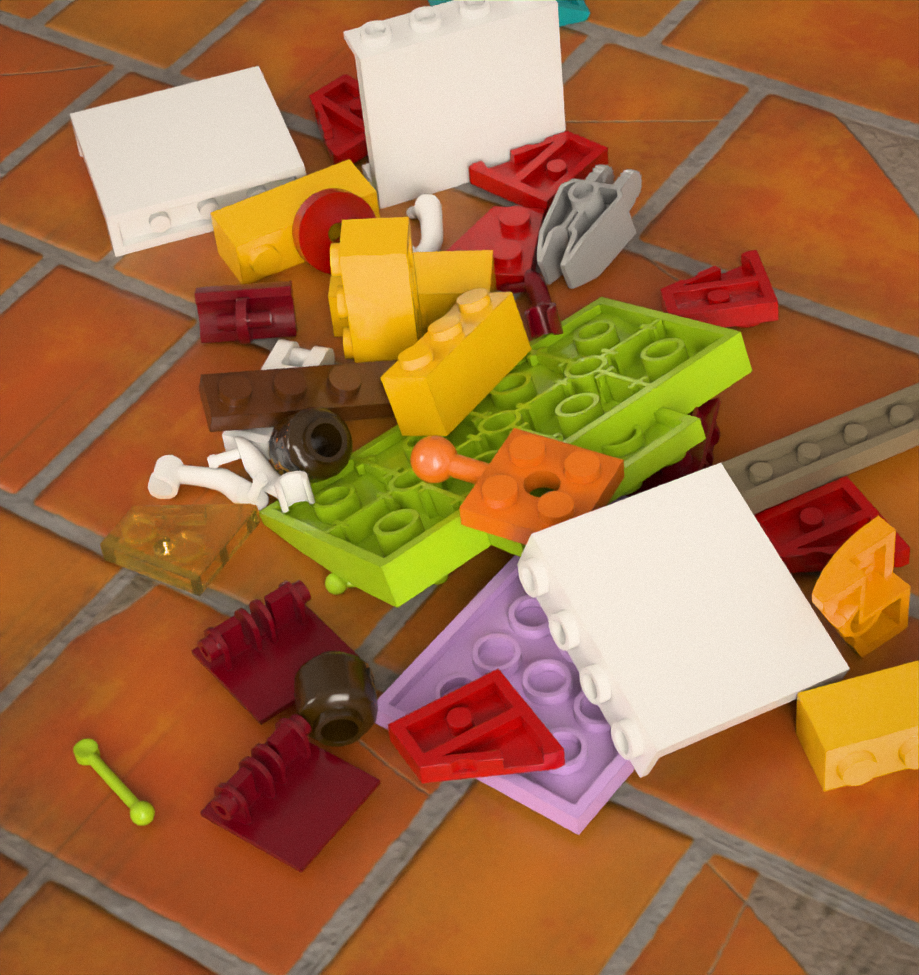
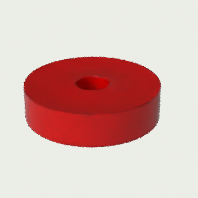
M339 188L318 191L302 203L295 215L292 227L295 248L302 259L321 272L331 274L330 245L331 243H340V236L330 240V228L336 223L342 224V220L376 218L370 205L352 192Z

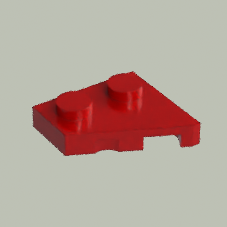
M493 206L446 251L493 250L496 289L501 290V286L506 283L524 282L525 272L527 270L535 271L538 236L545 219V208Z
M757 250L742 253L741 266L721 274V269L714 265L698 272L693 278L680 280L660 289L661 308L665 313L725 328L733 326L750 328L759 325L761 322L779 320L778 300Z

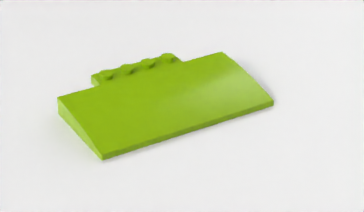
M600 297L561 322L563 334L553 335V333H549L531 340L529 343L532 350L448 436L442 437L448 439L455 446L458 455L486 463L492 461L513 428L624 460V479L608 503L610 504L620 496L628 495L638 490L645 479L663 467L681 461L688 450L705 440L706 436L700 418L688 414L696 406L700 407L751 373L752 367L741 331ZM398 425L353 452L347 466L337 476L318 483H310L316 501L314 504L309 505L307 501L296 502L289 507V512L283 513L279 500L258 512L265 526L303 554L357 588L396 608L491 545L521 557L526 546L461 525L459 507L475 484L452 477L441 483H428L418 478L412 470L410 456L415 444L427 436H402ZM538 488L529 494L541 497L543 494L555 490Z

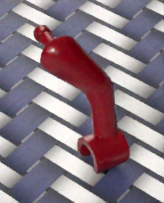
M527 270L524 282L506 283L501 286V292H512V294L527 293L532 307L527 309L524 315L531 339H537L549 333H553V335L564 333L555 303H552L549 290L541 274L534 270Z

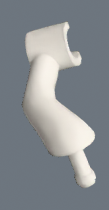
M422 194L415 201V206L409 207L406 212L409 218H418L420 221L421 241L416 249L413 246V252H438L441 250L443 243L442 204L435 195Z
M235 437L238 448L207 457L209 467L213 469L218 468L219 465L242 459L244 468L252 479L259 472L265 473L268 482L262 490L278 498L283 513L289 512V507L296 502L307 501L309 505L316 502L306 472L292 471L280 475L257 447L243 437Z
M165 455L157 460L154 472L151 474L148 483L150 494L159 499L175 497L180 484L219 491L241 510L257 513L269 503L268 494L262 490L268 482L265 473L259 472L255 474L252 483L225 468L213 469L210 467L184 465L174 455Z

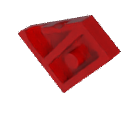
M345 73L309 95L311 112L333 165L348 159L354 164L368 155L359 84L356 79Z
M565 131L545 138L544 141L538 144H528L510 150L511 161L491 168H487L483 161L473 163L469 167L470 184L522 207L545 208L546 217L561 184L574 178L585 180L589 173H592L595 165L609 164L608 147L570 131Z
M847 476L754 515L790 573L823 571L833 555L859 529L877 516L887 522ZM897 532L893 568L908 565L910 559V546Z
M499 668L388 724L391 743L421 783L555 770L565 765L564 748Z

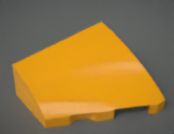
M879 516L859 529L839 548L823 569L812 592L813 604L821 611L849 647L861 658L908 628L911 586L893 573L896 529Z

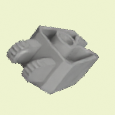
M598 164L595 165L592 173L590 172L585 180L574 178L560 185L538 236L537 262L546 284H552L563 275L568 288L574 289L599 277L637 232L629 211L636 202V197H639V193H641L643 180H641L642 175H640L639 171L632 169L623 170V173H620V177L614 182L615 175L613 174L614 170H612V167Z

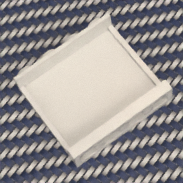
M453 0L432 7H419L411 13L383 21H370L361 27L343 32L344 39L355 55L369 158V163L362 165L363 176L377 191L380 209L416 199L422 194H433L469 183V167L473 163L483 161L487 168L509 162L511 161L510 150L528 144H538L544 141L545 138L566 131L558 2L556 0Z
M259 66L70 114L80 157L84 158L104 214L115 257L212 232L214 230L211 212L306 176L305 165Z
M722 463L532 533L517 563L519 578L524 590L529 596L537 598L549 619V629L554 642L561 650H567L580 673V684L585 696L592 704L599 706L611 727V736L615 748L624 759L631 761L640 778L650 773L660 757L797 699V693L840 682L850 670Z

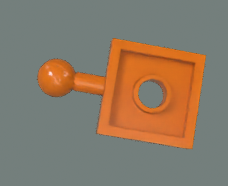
M513 428L490 463L458 455L455 446L448 439L436 435L427 436L418 441L413 447L410 456L412 470L418 478L425 482L441 483L452 477L475 484L459 507L461 525L524 545L527 544L532 533L607 506L624 479V460L517 428ZM538 488H550L555 490L543 494L541 497H536L529 494L531 491Z

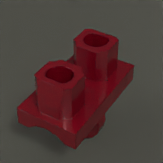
M292 280L198 287L195 289L194 295L199 316L201 343L239 340V343L244 345L252 344L253 339L297 336L298 329Z

